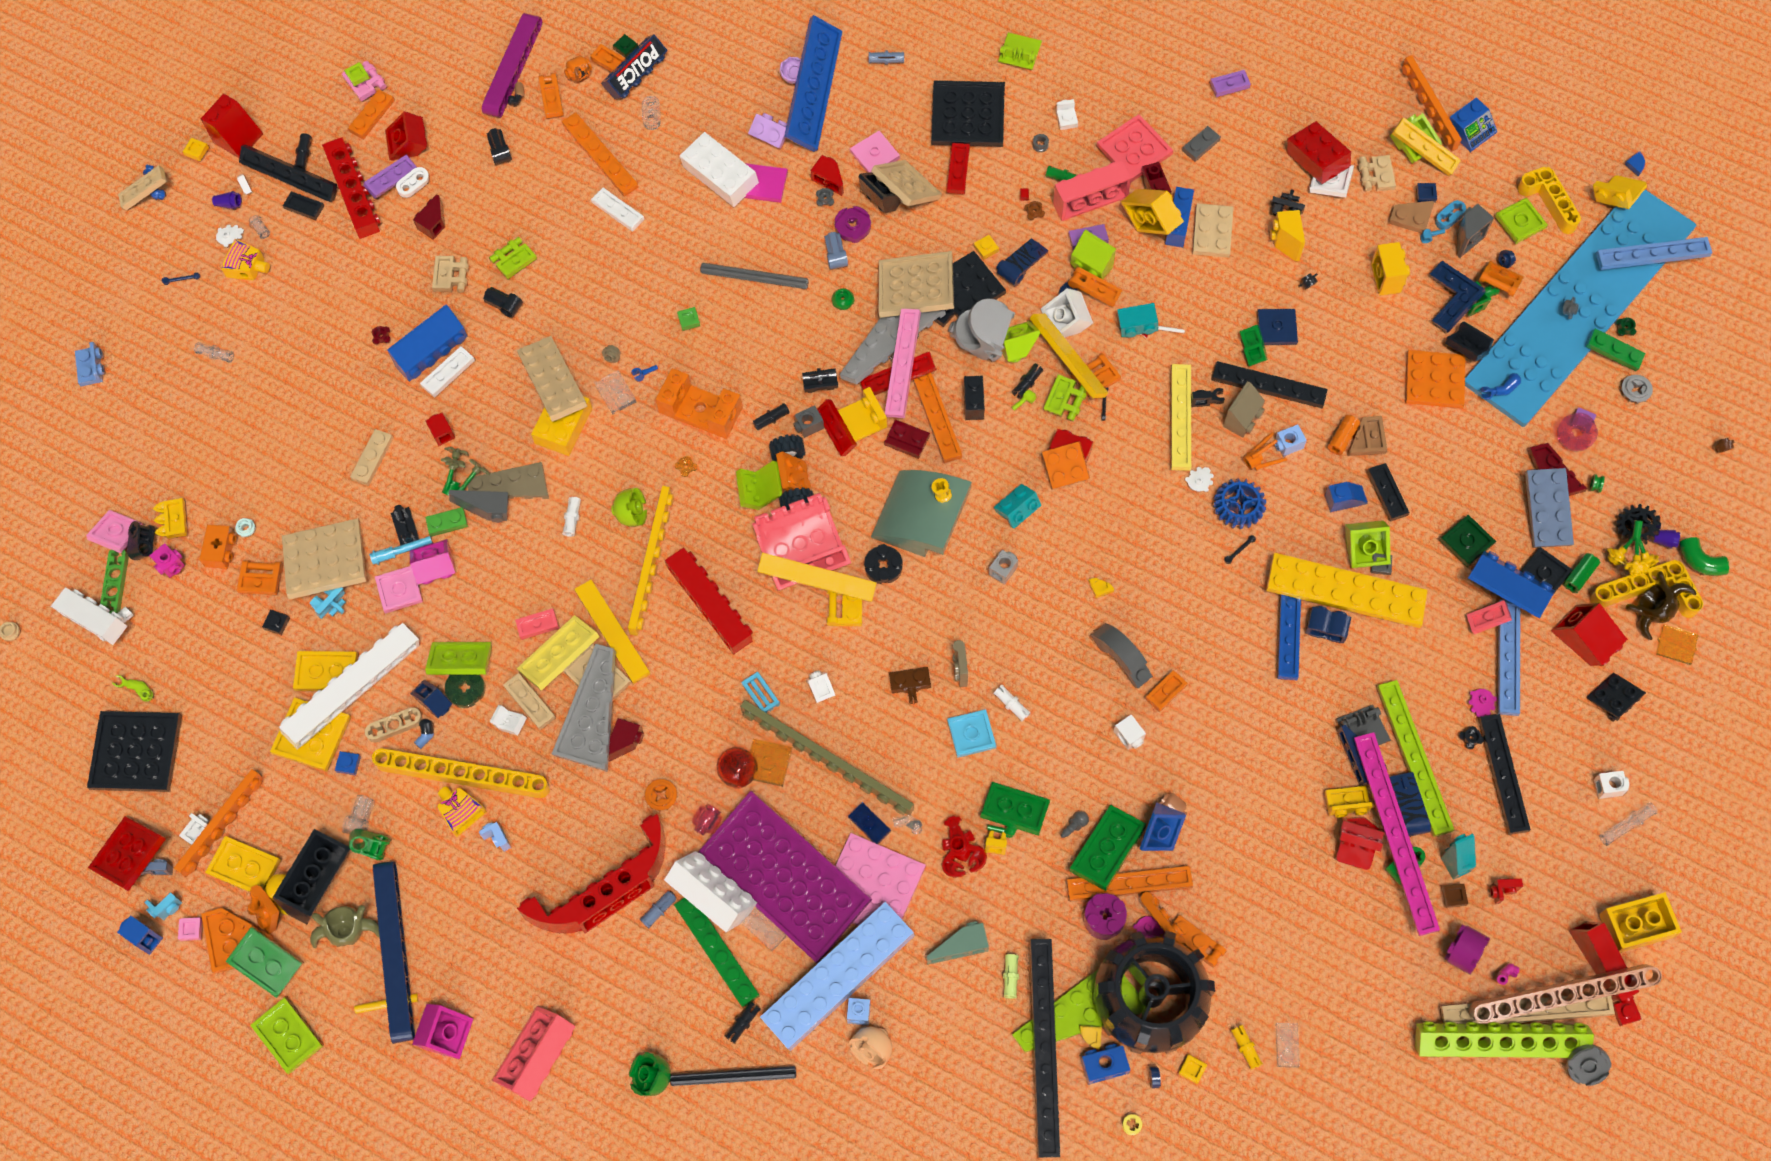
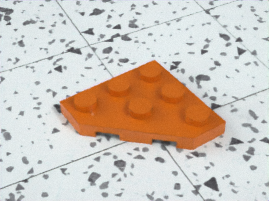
M223 908L201 913L213 974L234 969L225 961L251 927H254L273 941L272 936Z

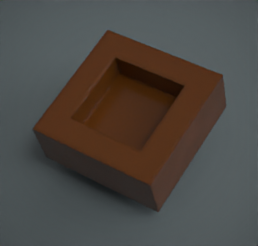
M1464 884L1442 887L1446 908L1468 905Z

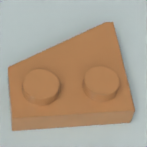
M1434 201L1394 205L1388 224L1423 234L1427 227Z
M1382 416L1363 417L1349 456L1386 454L1387 444Z

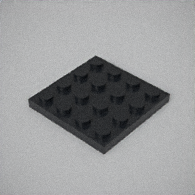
M934 80L931 145L952 146V143L970 144V146L1003 147L1005 82Z
M100 711L87 788L89 790L169 792L182 715L180 713Z

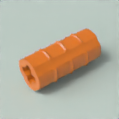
M1346 415L1327 447L1328 450L1336 455H1342L1355 431H1357L1360 421L1352 415Z

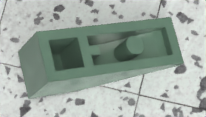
M977 921L967 923L966 927H962L927 956V965L988 952L989 945L984 924H978Z

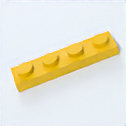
M1405 118L1399 121L1392 132L1395 137L1448 176L1453 174L1461 161Z

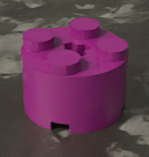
M1108 893L1097 894L1091 898L1086 905L1083 916L1084 925L1091 936L1100 940H1108L1121 933L1127 918L1125 904L1117 896ZM1103 914H1107V920L1102 919Z
M1462 924L1455 941L1451 943L1444 959L1451 965L1471 975L1483 954L1485 946L1488 945L1490 937L1468 925Z

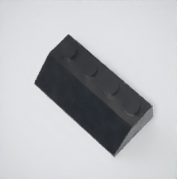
M314 829L272 899L289 916L307 925L346 860L350 847Z

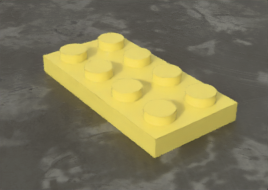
M574 615L528 657L517 670L537 688L543 690L600 636Z

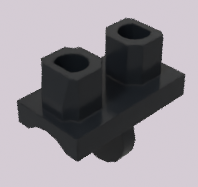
M1291 189L1290 194L1282 192L1281 198L1273 196L1271 215L1276 216L1277 212H1282L1283 209L1290 211L1300 210L1301 215L1305 205L1297 203L1300 197L1293 195L1294 190Z
M817 368V371L802 373L805 392L812 393L817 390H834L838 388L836 368L827 370Z

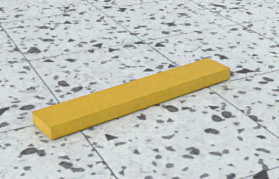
M1045 313L1033 314L1030 317L1031 322L1040 330L1042 336L1092 399L1105 398L1108 391Z
M762 553L757 571L761 574L872 602L876 582Z
M589 580L575 588L576 594L610 648L616 651V658L631 682L635 684L650 675L646 665L593 581Z

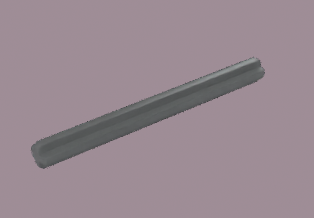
M702 263L700 267L701 273L802 289H807L809 284L808 278L710 263Z

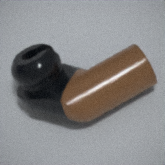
M521 82L515 84V95L508 96L507 103L514 107L519 105L524 96V87Z

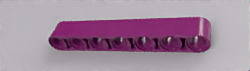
M527 13L522 14L483 101V114L502 117L508 104V96L512 95L515 84L518 82L541 30V17Z

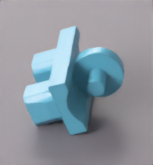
M342 587L324 591L328 595L324 601L318 596H315L310 601V605L315 610L316 615L321 619L327 613L333 617L336 612L340 614L345 612L341 608L345 604V601L342 599L345 594Z

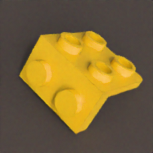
M1618 175L1614 176L1609 183L1596 181L1593 184L1596 202L1630 209L1647 187L1645 181Z

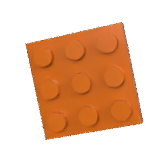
M1408 350L1406 404L1463 409L1465 405V355Z

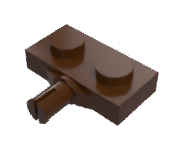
M928 667L889 672L892 694L908 693L910 704H913V698L914 704L918 702L916 692L921 689L931 688Z

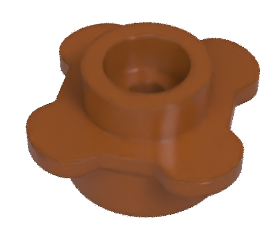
M1032 201L1024 207L1028 213L1027 218L1029 220H1034L1037 217L1042 218L1045 215L1041 202Z

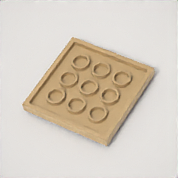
M952 251L879 260L880 318L898 316L901 314V309H919L921 313L954 309Z
M358 518L282 536L286 594L289 600L367 582L361 527Z

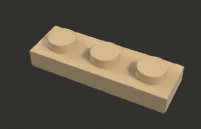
M158 165L120 192L118 196L121 208L128 210L166 183L164 168Z
M377 429L374 430L350 476L352 481L366 486L370 485L394 439L391 434Z
M519 673L503 684L507 692L539 730L556 718Z

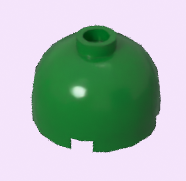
M650 1052L638 1055L629 1071V1077H632L633 1084H630L631 1089L635 1094L646 1097L657 1096L662 1093L669 1085L671 1078L668 1062L662 1056Z

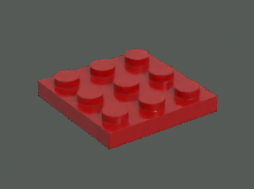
M124 816L88 868L129 891L166 839Z

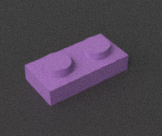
M1245 70L1210 80L1216 97L1248 89L1251 85Z

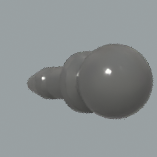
M1084 811L1076 812L1073 818L1069 820V825L1063 830L1061 837L1065 838L1075 830L1079 831L1082 827L1086 826L1089 822L1088 814Z

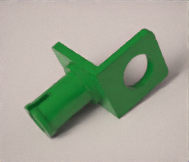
M1492 285L1485 287V294L1472 306L1467 315L1470 317L1485 310L1492 300L1490 297L1498 295L1500 289L1497 287L1493 289L1494 286Z

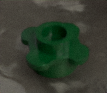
M1626 317L1616 321L1619 329L1617 333L1620 336L1625 334L1634 336L1636 334V323L1632 318Z

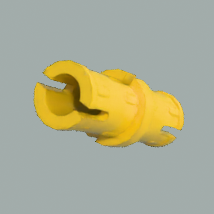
M1241 1025L1239 1028L1236 1027L1231 1030L1240 1047L1238 1050L1240 1053H1243L1250 1069L1253 1070L1255 1067L1263 1065L1254 1048L1255 1044L1250 1041L1244 1026Z

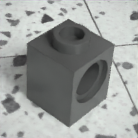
M815 405L794 415L795 422L793 425L797 433L801 432L803 438L824 429L823 419ZM805 421H811L810 424H804Z

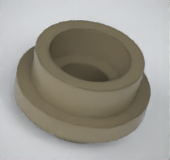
M608 345L602 350V355L606 361L615 363L620 359V350L613 345Z

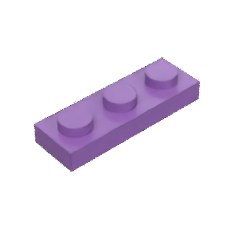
M405 155L365 181L363 186L376 199L396 186L401 178L414 168H417V166Z

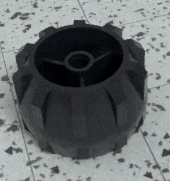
M1141 931L1130 934L1128 940L1109 951L1096 974L1093 1004L1096 1005L1098 1015L1104 1025L1103 1029L1108 1036L1112 1035L1120 1043L1131 1048V1052L1138 1054L1142 1052H1165L1167 1054L1176 1051L1190 1042L1200 1032L1209 1018L1211 997L1215 993V981L1208 978L1207 972L1201 963L1205 957L1201 951L1196 949L1192 952L1185 945L1175 941L1176 933L1165 931L1163 936H1143ZM1157 962L1164 964L1179 976L1182 984L1170 985L1167 978L1160 974L1148 976L1139 963ZM1128 970L1142 986L1139 991V999L1145 1008L1141 1018L1131 1012L1122 995V979ZM1149 989L1156 990L1158 996H1154L1153 994H1151L1149 992ZM1185 994L1183 1011L1175 1019L1163 1023L1146 1021L1150 1008L1160 1006L1166 996Z

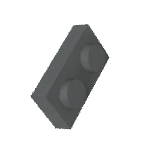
M1207 126L1183 146L1182 151L1196 162L1220 141L1221 136Z

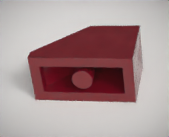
M617 718L610 736L609 762L636 750L637 745L641 744L644 737L640 725Z

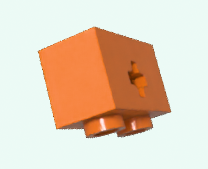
M207 524L199 559L204 567L228 569L229 563L233 559L232 548L237 540V536L230 526Z

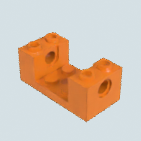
M671 368L655 399L659 413L724 439L728 438L743 409L740 394L725 388L722 389L719 396L691 385L689 374ZM702 405L705 407V410L697 412L695 410L696 407Z

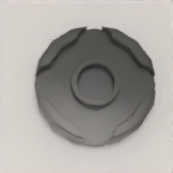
M1583 1045L1571 1052L1567 1059L1566 1067L1570 1077L1576 1083L1593 1086L1601 1083L1608 1077L1612 1063L1607 1052L1601 1047Z

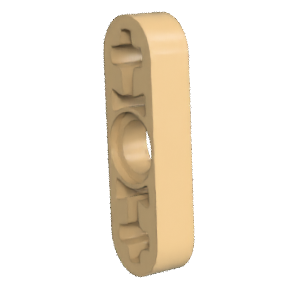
M411 707L370 723L365 728V735L371 742L377 743L418 727L423 716L417 708ZM411 714L416 716L415 721L410 720ZM400 718H404L406 725H404ZM393 720L399 721V726L395 730L389 729V723ZM382 725H384V728L387 731L386 733L383 731ZM373 729L378 731L377 736L372 735Z

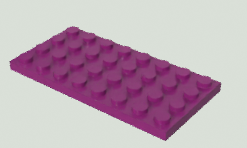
M753 791L747 794L698 852L704 855L709 863L718 867L727 878L735 881L740 889L749 893L752 899L757 902L755 907L816 963L820 962L872 901V898Z

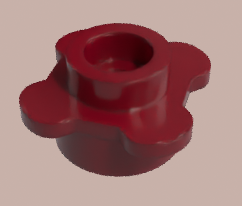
M377 326L372 329L373 344L378 345L379 343H389L391 341L389 327Z

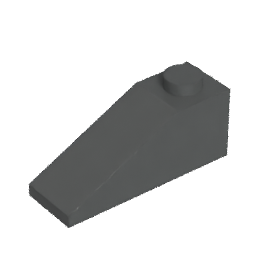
M449 490L450 502L486 520H491L495 523L507 521L508 492Z

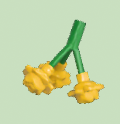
M1640 520L1634 521L1633 536L1624 546L1622 545L1619 549H1607L1609 552L1608 560L1616 566L1620 564L1625 565L1624 569L1628 570L1632 576H1641L1659 562L1658 555L1649 554L1644 548L1641 540L1643 521ZM1635 540L1633 561L1627 562L1625 553Z

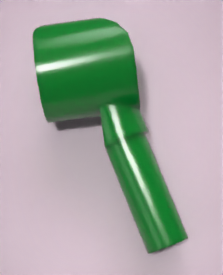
M991 825L987 826V830L1006 833L1007 838H1012L1017 829L1006 826L1005 829Z

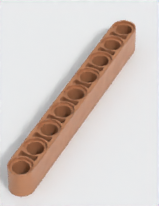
M1642 964L1476 1001L1470 1006L1469 1013L1474 1020L1480 1023H1490L1655 986L1661 982L1662 973L1654 966ZM1648 970H1652L1653 976L1650 980H1646L1645 974ZM1630 974L1632 977L1631 983L1626 985L1624 979ZM1610 979L1611 985L1605 990L1603 983L1605 980ZM1585 984H1589L1590 990L1587 994H1583L1582 988ZM1568 988V997L1562 999L1561 992ZM1547 993L1548 1000L1542 1004L1540 997L1542 994ZM1522 998L1527 999V1005L1524 1008L1519 1006ZM1505 1002L1506 1010L1499 1013L1498 1006ZM1484 1007L1486 1010L1485 1015L1478 1018V1009Z

